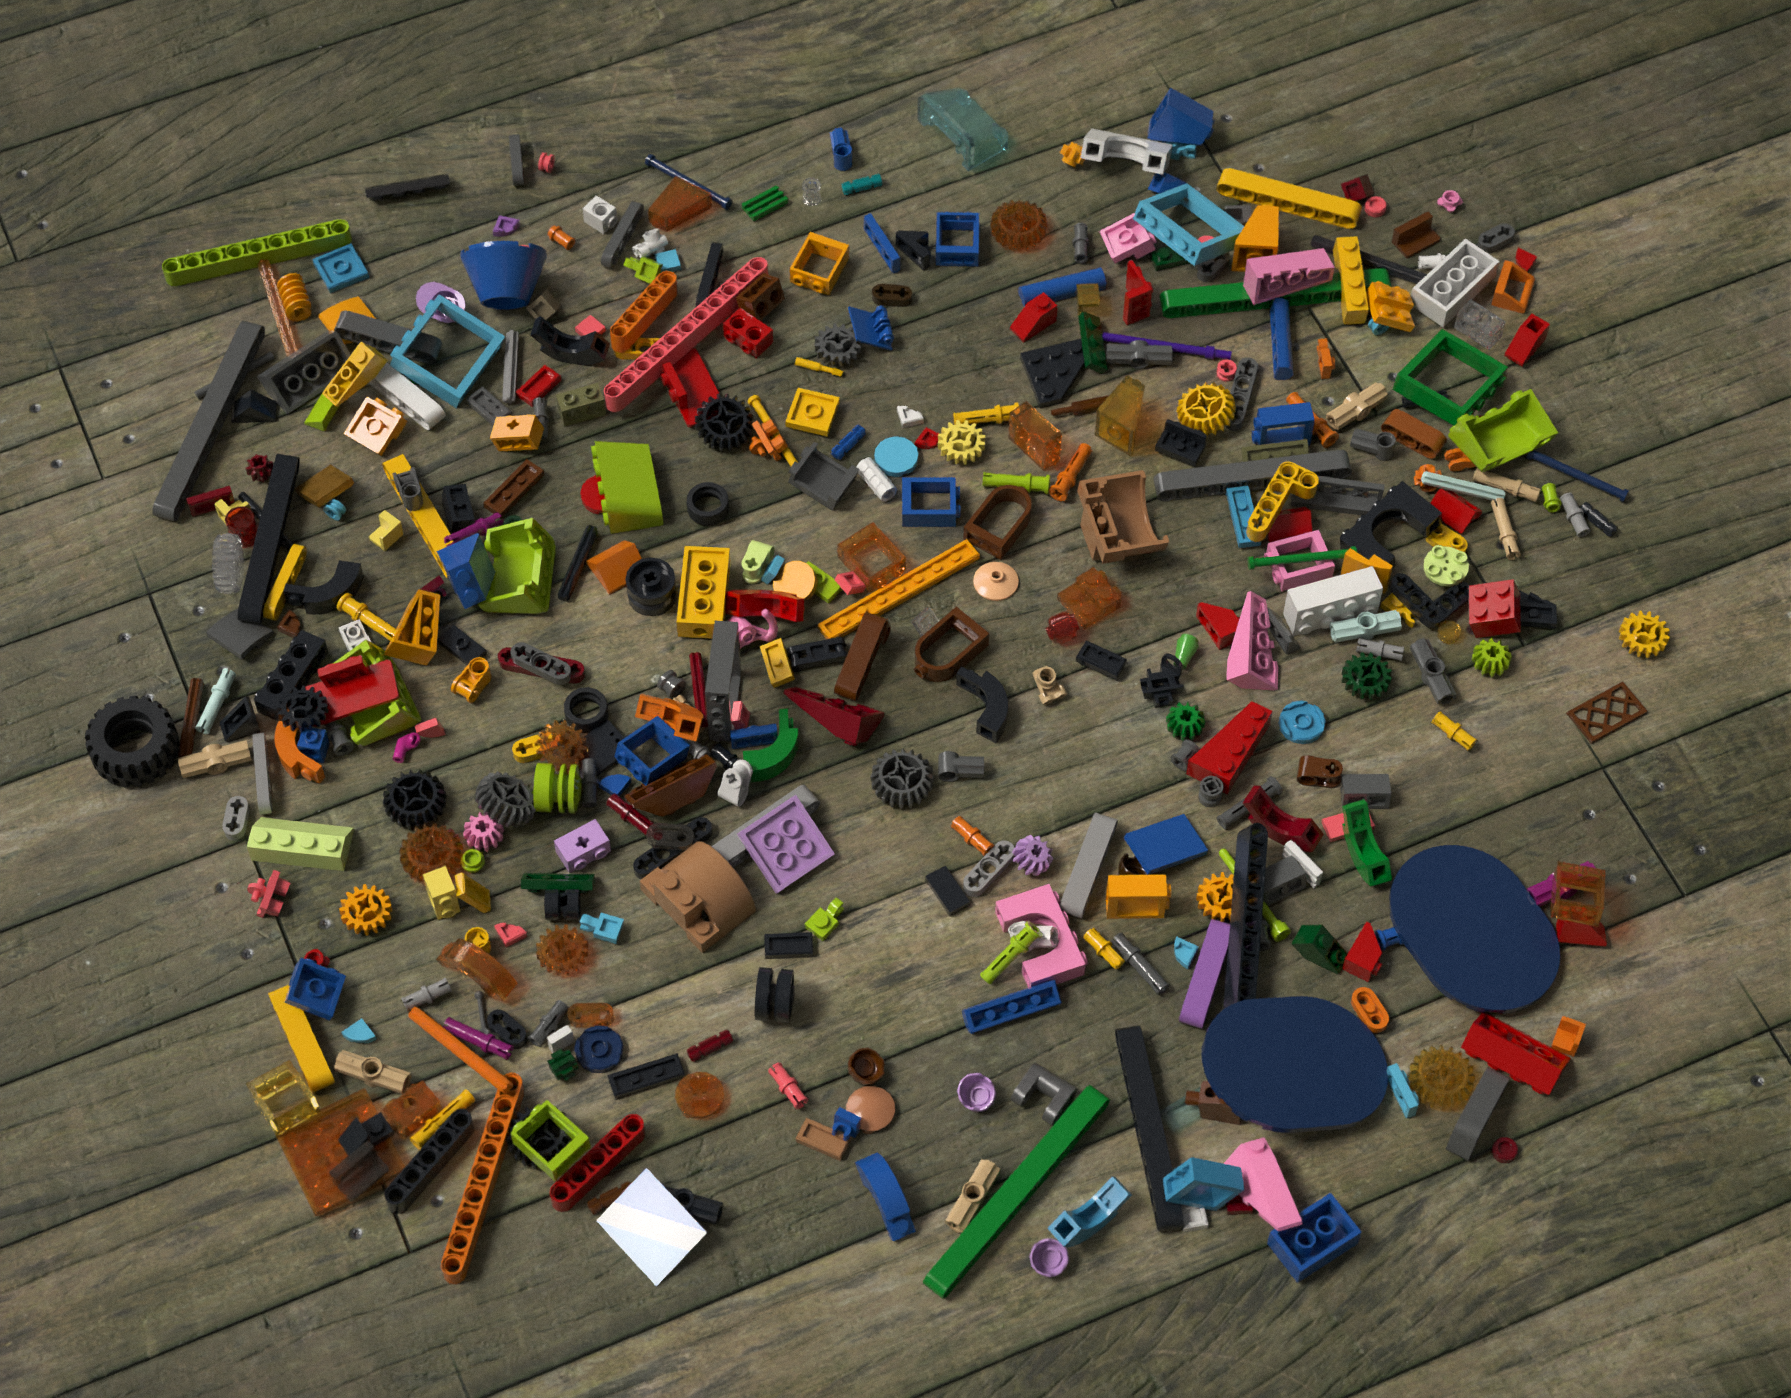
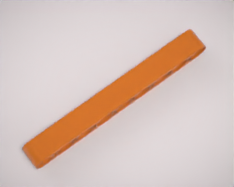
M516 1073L504 1075L513 1085L518 1086L515 1090H510L509 1093L504 1094L497 1089L441 1261L444 1278L450 1284L461 1283L467 1275L508 1147L506 1140L509 1137L508 1128L512 1127L511 1119H517L516 1114L519 1112L524 1097L523 1082ZM504 1107L511 1108L508 1112H500ZM495 1130H504L499 1135L492 1134ZM488 1152H496V1155L493 1157L485 1156ZM482 1174L489 1175V1177L485 1180L478 1179V1177ZM474 1197L482 1198L477 1203L470 1202ZM466 1220H474L472 1225H463ZM459 1243L467 1244L462 1249L455 1248ZM452 1266H459L456 1272L448 1271Z

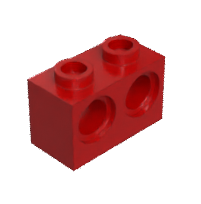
M739 308L723 323L725 339L730 343L736 344L743 352L752 355L756 359L773 343V329L742 308Z

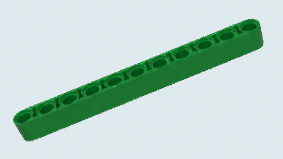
M1387 269L1363 270L1366 291L1372 282L1377 281L1392 287ZM1333 273L1332 281L1278 298L1286 299L1289 302V307L1339 302L1342 299L1340 273ZM1244 282L1171 289L1162 292L1159 296L1163 316L1171 319L1270 309L1274 299L1253 305L1243 286Z
M1088 1085L931 1268L923 1280V1285L940 1298L945 1299L1105 1111L1110 1103V1098L1092 1085Z

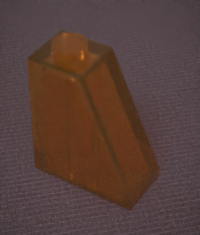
M675 176L648 209L649 223L655 228L669 231L709 210L712 207L711 193Z

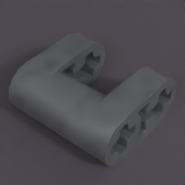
M1034 1063L1015 1088L1011 1101L1022 1107L1035 1089L1052 1098V1101L1043 1113L1042 1120L1053 1126L1073 1100L1077 1087L1039 1064Z

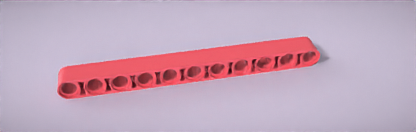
M761 257L751 259L604 388L607 409L612 412L623 410L663 374L662 364L671 362L673 366L739 308L736 297L763 273L769 275L767 261Z

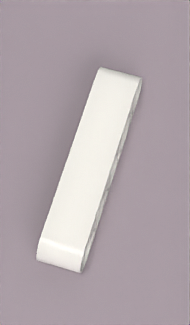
M388 363L369 382L370 385L426 430H430L446 417L444 410L438 403Z

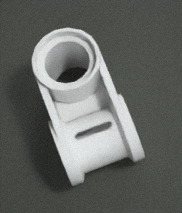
M737 760L732 768L724 772L717 794L718 797L737 807H740L747 797L753 773L752 766L746 760Z

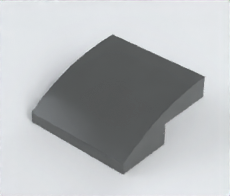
M238 609L220 619L206 633L208 638L242 660L254 647L259 649L274 632L262 623L238 620Z

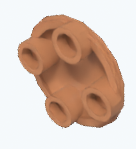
M864 1086L856 1090L849 1097L846 1110L861 1117L859 1129L862 1132L872 1134L874 1131L886 1127L895 1116V1102L891 1095L883 1088Z

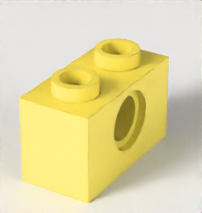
M446 866L423 874L428 897L437 919L451 918L456 913L461 912L456 890Z

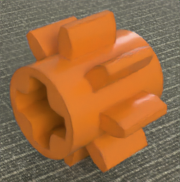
M1431 464L1422 465L1419 471H1415V486L1420 485L1421 490L1424 492H1432L1437 487L1423 484L1421 482L1422 474L1427 471L1442 475L1441 470L1436 471L1435 466Z

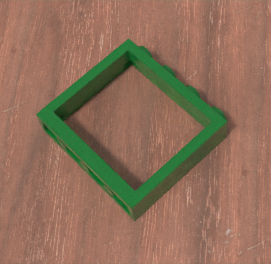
M1441 329L1397 374L1392 390L1454 426L1458 423L1457 419L1465 414H1469V416L1474 415L1476 410L1480 411L1485 404V400H1490L1498 387L1502 388L1503 383L1507 380L1505 375L1508 366L1446 330ZM1442 350L1489 377L1462 407L1415 380L1421 371Z

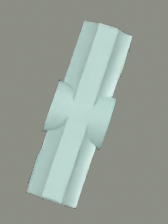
M1396 610L1378 614L1362 612L1357 618L1330 622L1331 637L1335 643L1357 638L1371 640L1374 635L1399 631L1402 628L1401 617Z

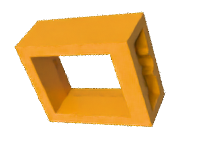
M810 232L790 267V282L797 286L812 289L817 293L830 295L849 260V245ZM812 253L837 261L827 279L802 271Z
M1108 875L1106 890L1107 919L1164 918L1165 909H1169V898H1171V884L1166 883V875Z

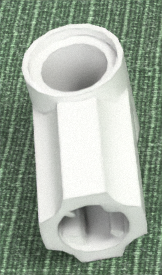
M1020 921L1012 924L1008 928L1010 937L1017 935L1025 927L1026 922ZM1037 926L1043 936L1040 939L1037 938L1028 947L1029 951L1033 948L1056 947L1059 936L1057 927Z

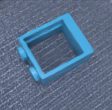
M1193 1157L1163 1178L1167 1202L1213 1211L1218 1210L1244 1191L1241 1167Z

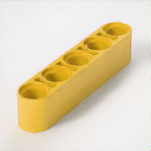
M286 985L268 993L309 1088L314 1093L334 1084L335 1081L304 1011L284 1003L290 987Z

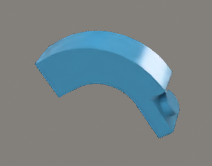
M1112 1176L1089 1201L1073 1211L1064 1210L1047 1229L1064 1247L1080 1244L1108 1224L1118 1214L1117 1210L1132 1194L1116 1177Z

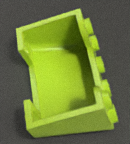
M1532 389L1524 392L1522 390L1515 392L1510 396L1511 400L1505 403L1502 408L1498 410L1496 407L1492 408L1482 417L1465 414L1458 418V423L1449 429L1448 437L1481 472L1489 471L1549 443L1558 434V431Z
M594 441L595 445L591 446L593 466L596 477L601 476V481L598 482L599 494L604 495L605 498L601 500L603 520L605 526L609 525L610 534L662 526V509L649 444Z

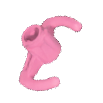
M764 609L761 612L762 616L769 623L768 630L751 625L744 617L732 616L728 620L729 622H738L740 649L753 641L771 642L777 637V620L769 610Z

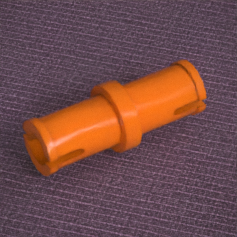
M958 816L953 820L951 828L965 838L964 841L968 845H973L983 856L994 847L993 843L981 835V831L977 827L973 828L962 816Z

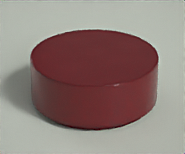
M1508 1137L1498 1138L1492 1147L1494 1159L1504 1164L1512 1162L1518 1152L1517 1144Z

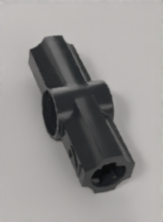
M664 1186L679 1203L682 1201L690 1202L684 1208L694 1219L715 1225L720 1221L724 1207L723 1202L695 1195L687 1188L677 1190Z

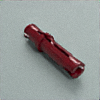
M616 793L612 794L607 800L606 806L618 813L624 822L628 821L656 844L668 837L667 833L639 813L631 804L629 805Z

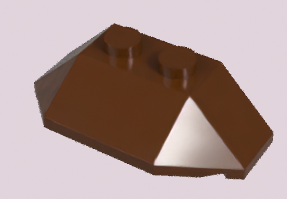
M707 754L699 759L687 761L674 767L646 786L643 783L630 793L626 794L625 799L636 809L662 817L671 815L677 809L693 804L697 799L705 795L717 764Z

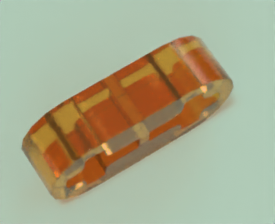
M576 1003L570 1006L567 1012L569 1023L575 1028H590L597 1025L608 1027L614 1021L613 1008L607 1003ZM602 1011H606L605 1019H600ZM577 1012L582 1013V1016L579 1020H577L575 1017L577 1015Z

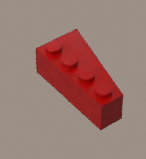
M1251 701L1188 760L1186 774L1199 781H1202L1207 776H1216L1223 783V793L1228 795L1269 728L1273 711Z

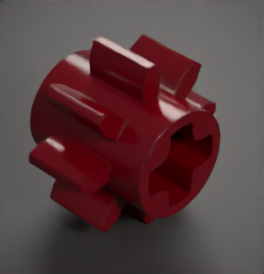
M256 454L251 460H247L248 467H246L247 475H251L252 481L265 482V480L271 477L273 461H269L267 455Z

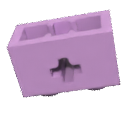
M596 819L554 840L555 851L569 873L581 870L588 863L596 859H602L611 852L609 839Z

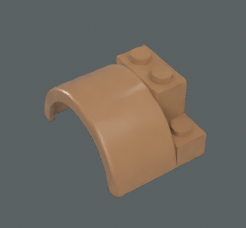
M1143 470L1079 481L1077 492L1083 506L1080 526L1093 561L1101 559L1102 564L1124 560L1125 557L1163 551L1167 548L1169 544L1168 536L1165 535L1163 540H1158L1149 521L1145 498L1146 475Z
M704 842L694 843L662 869L657 867L640 880L641 891L655 905L659 904L686 932L687 938L702 953L756 911L753 898L739 874L717 850ZM703 909L708 915L710 921H705L702 919Z

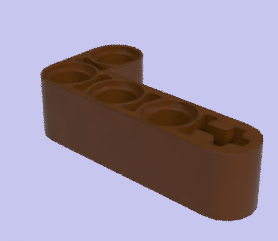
M865 612L835 684L834 694L854 701L858 700L880 644H885L889 637L891 625L888 619Z

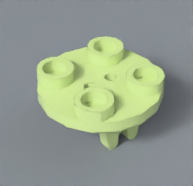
M1436 545L1424 559V572L1433 583L1440 586L1450 587L1458 585L1466 578L1469 571L1467 554L1452 547Z

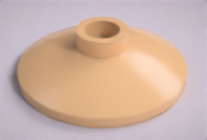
M990 562L982 565L976 571L973 582L975 590L983 598L991 601H1002L1008 599L1016 592L1019 580L1016 571L1011 566L1002 562Z

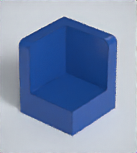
M1165 172L1163 174L1155 173L1148 190L1160 194L1184 185L1186 182Z

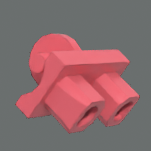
M273 870L266 887L264 886L265 880L259 878L257 883H250L248 885L247 891L252 894L251 901L258 902L259 897H262L256 914L258 917L263 918L265 913L278 917L283 902L271 897L273 893L285 897L290 882L279 878V871Z

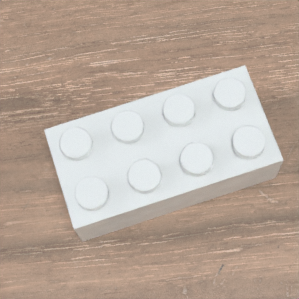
M1464 239L1413 287L1411 299L1414 308L1444 327L1496 278L1500 261L1469 240Z
M1372 566L1291 588L1287 591L1283 615L1293 636L1305 635L1320 628L1327 629L1330 627V622L1357 618L1362 612L1378 613L1383 587Z

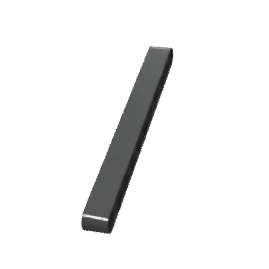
M247 321L240 322L157 495L152 511L154 516L171 521L179 519L187 498H189L262 344L265 336V327L263 325Z

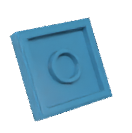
M352 243L312 259L315 268L330 293L369 278V273Z

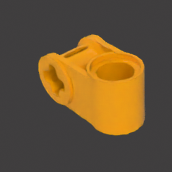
M482 657L472 659L462 673L453 681L451 692L454 694L458 693L465 697L467 702L473 703L491 681L492 675L488 661Z

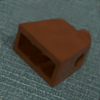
M1202 1081L1200 1092L1186 1091L1185 1105L1198 1106L1201 1118L1240 1125L1241 1118L1231 1111L1232 1108L1222 1098L1219 1099L1208 1081Z

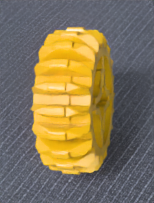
M1205 382L1203 386L1196 384L1195 389L1189 388L1188 393H1182V399L1178 400V407H1176L1177 418L1182 425L1200 430L1207 437L1209 433H1213L1216 436L1218 430L1224 432V426H1230V420L1234 419V413L1236 412L1235 400L1230 391L1225 389L1222 384L1217 386L1215 382L1211 385Z

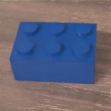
M1329 1193L1299 1213L1302 1225L1282 1231L1273 1229L1269 1233L1267 1244L1297 1283L1359 1242L1362 1232L1332 1193Z

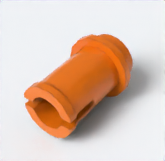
M554 225L549 229L548 236L551 241H556L566 250H570L574 246L575 239L562 231V227Z

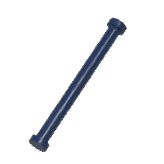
M653 154L647 156L645 165L648 167L653 166L722 205V208L725 210L731 207L733 202L731 198H725L657 160Z
M1536 449L1527 454L1526 459H1534L1620 498L1619 501L1623 503L1628 496L1629 490L1617 488L1536 451Z

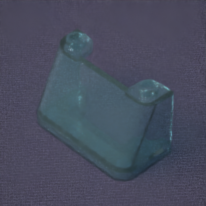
M953 88L928 92L918 97V121L923 126L935 124L956 145V153H962L965 160L962 162V166L967 171L1007 149V131L1003 127L1001 128L970 97L965 89Z

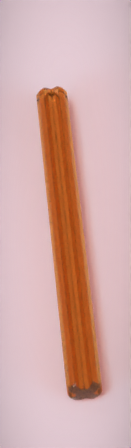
M261 259L257 266L286 356L288 357L297 351L298 348L289 320L286 317L270 262Z

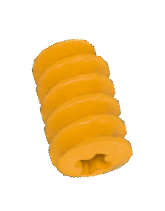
M290 273L283 276L278 281L277 288L286 317L291 321H302L309 318L312 314L310 310L311 302L309 301L302 276L298 273Z

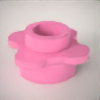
M1448 190L1443 193L1442 198H1439L1437 203L1439 206L1447 209L1448 212H1454L1458 205H1462L1463 200L1457 192Z

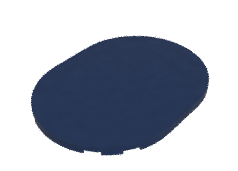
M1443 845L1428 848L1417 853L1400 868L1392 883L1389 894L1391 921L1401 941L1428 979L1442 994L1451 1000L1454 999L1466 1005L1468 1009L1483 1013L1484 1011L1499 1012L1500 1014L1525 1009L1544 996L1552 985L1559 968L1560 947L1558 938L1547 916L1537 906L1535 900L1518 877L1504 863L1492 855L1475 848L1460 845Z
M1316 997L1261 998L1234 1003L1223 1009L1214 1018L1206 1031L1202 1044L1201 1056L1204 1072L1219 1099L1222 1098L1232 1108L1231 1111L1244 1121H1251L1262 1126V1129L1273 1132L1297 1133L1336 1130L1355 1126L1363 1122L1377 1109L1387 1090V1062L1378 1040L1370 1029L1345 1008Z

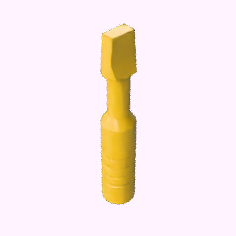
M799 357L795 361L796 366L818 372L824 371L837 376H842L844 372L843 370L826 367L821 363Z

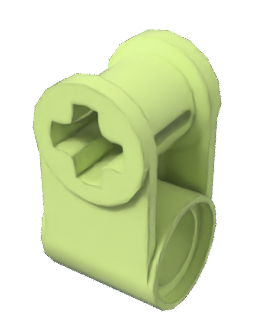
M755 540L750 542L741 563L744 570L742 576L746 583L757 584L761 581L762 575L773 559L774 546Z

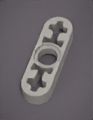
M1009 841L998 842L965 876L963 890L968 896H980L1011 864L1015 857L1012 854L1015 848L1014 845ZM1000 850H1001L1002 852L1008 850V855H1007V854H1003V855L1000 857ZM986 864H991L995 866L996 870L993 873H986L982 868ZM979 876H980L981 879L978 881V887H977V886H973V887L971 888V887H970V882L974 884V883L979 879Z

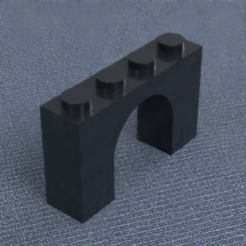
M1402 481L1397 486H1392L1382 500H1377L1366 515L1362 514L1351 529L1348 528L1341 534L1340 549H1350L1351 546H1356L1357 553L1369 560L1375 554L1392 565V569H1394L1395 556L1373 537L1375 528L1384 521L1397 519L1407 522L1427 538L1442 524V512Z

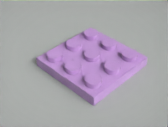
M796 795L737 833L775 893L780 892L835 854Z

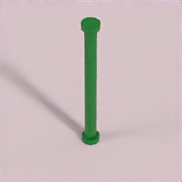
M1356 546L1350 547L1352 550L1357 552ZM1349 549L1262 558L1249 556L1247 562L1249 570H1254L1255 567L1344 559L1345 553Z

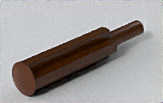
M1115 394L1071 402V406L1051 410V415L1056 416L1073 412V415L1117 407V400Z

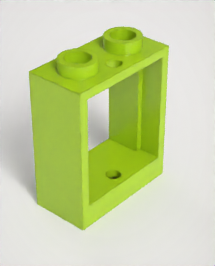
M548 1100L542 1105L538 1104L535 1106L530 1116L526 1120L518 1122L511 1132L513 1144L553 1181H556L591 1148L589 1137ZM550 1118L573 1140L550 1162H547L525 1140Z

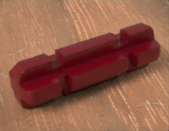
M724 1030L719 1033V1036L713 1035L699 1042L697 1047L695 1045L689 1047L687 1055L694 1062L700 1059L701 1055L706 1056L722 1048L721 1045L726 1046L732 1043L733 1037L729 1030Z

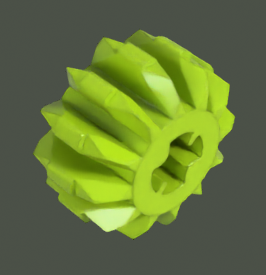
M1492 637L1488 642L1482 640L1473 650L1472 662L1475 663V670H1482V676L1486 673H1489L1491 678L1495 673L1501 676L1504 670L1507 671L1512 658L1511 653L1508 652V645L1502 646L1501 640L1496 643Z

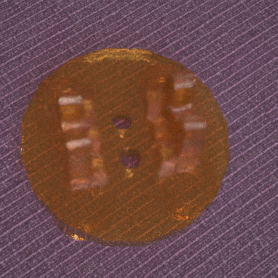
M695 1072L688 1074L680 1080L676 1087L675 1100L685 1117L703 1119L720 1112L724 1102V1089L721 1082L714 1075L707 1072Z

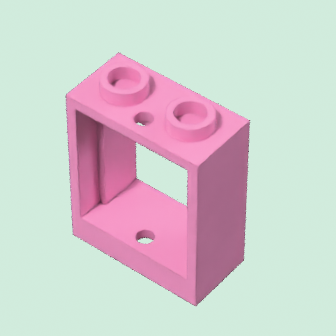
M1319 530L1268 543L1267 552L1264 554V557L1279 556L1308 547L1311 553L1328 551ZM1333 560L1315 561L1317 566L1287 573L1284 565H1273L1271 568L1275 584H1279L1281 591H1286L1333 577L1335 565Z

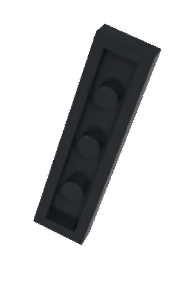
M447 173L366 187L365 192L366 198L371 197L373 201L384 199L383 195L392 194V197L405 195L404 191L413 190V193L425 192L427 187H434V190L444 189L446 184H450Z

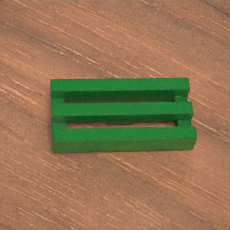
M776 185L742 203V209L754 222L788 204L787 196L784 197V193L779 191V187Z

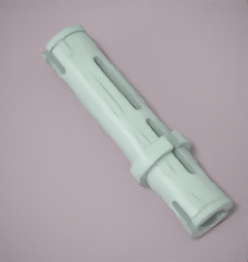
M224 668L217 684L213 685L211 689L212 695L195 727L198 732L201 733L204 729L203 734L210 733V729L224 699L228 698L230 694L229 689L236 677L234 671L230 670L228 675V669Z

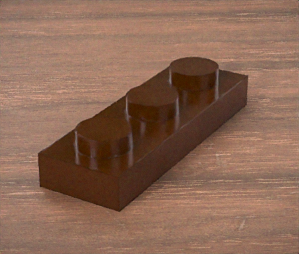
M526 459L483 502L484 508L493 514L499 513L503 517L544 476V470Z

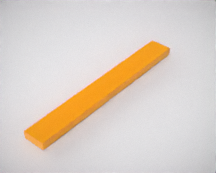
M966 539L818 624V629L826 639L844 637L858 629L865 612L881 616L980 559V554Z

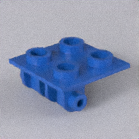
M849 306L848 310L856 341L892 350L891 343L893 342L894 335L892 334L890 320L887 318V309L884 306H878L874 313Z

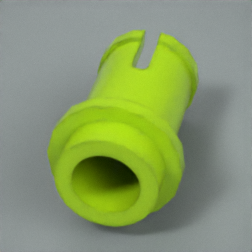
M1547 483L1542 486L1545 499L1544 508L1548 512H1557L1562 502L1557 496L1555 484Z

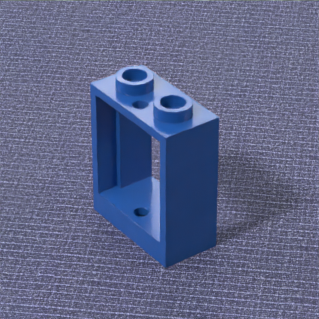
M937 212L936 266H978L979 213ZM942 230H973V246H941Z
M1310 402L1258 408L1257 417L1253 419L1255 430L1251 432L1253 444L1262 445L1307 439L1308 446H1310L1315 421ZM1297 425V427L1267 431V429Z
M902 477V527H956V518H960V505H956V500H960V486H956V477ZM911 493H950V510H911Z
M656 716L618 742L614 757L619 764L625 766L637 780L646 786L686 760L690 745L683 738L674 736L675 731L659 716ZM652 738L670 755L650 769L632 751Z

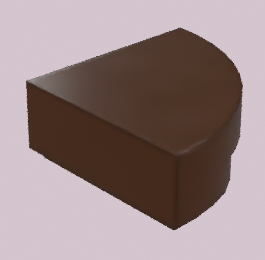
M289 610L277 626L279 632L294 638L300 633L301 625L296 614Z

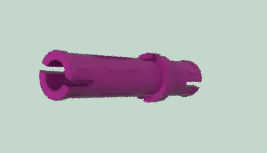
M494 513L485 519L480 518L476 520L475 524L444 538L445 544L453 541L446 547L476 533L485 536L487 529L503 525V519L495 521L502 516L499 513Z
M451 1017L445 1020L444 1024L448 1026H443V1028L452 1035L480 1047L483 1052H491L505 1060H508L512 1055L508 1051H513V1045L496 1039L495 1035L491 1033L487 1035Z

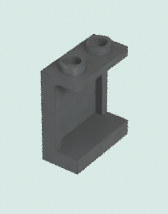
M814 441L811 447L806 446L800 455L802 459L799 463L795 461L789 469L788 473L791 475L788 483L833 511L855 481L859 469L854 465L846 469L818 451V443Z

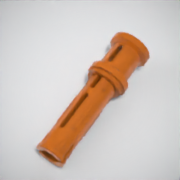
M1297 392L1291 393L1286 399L1289 405L1305 403ZM1313 411L1315 421L1312 435H1316L1321 440V445L1324 448H1328L1338 440L1339 434L1336 431H1332L1328 426V422L1323 418H1319Z
M1086 443L1079 445L1066 469L1057 475L1055 485L1049 488V494L1057 501H1065L1067 499L1068 491L1076 484V476L1093 451L1091 446Z

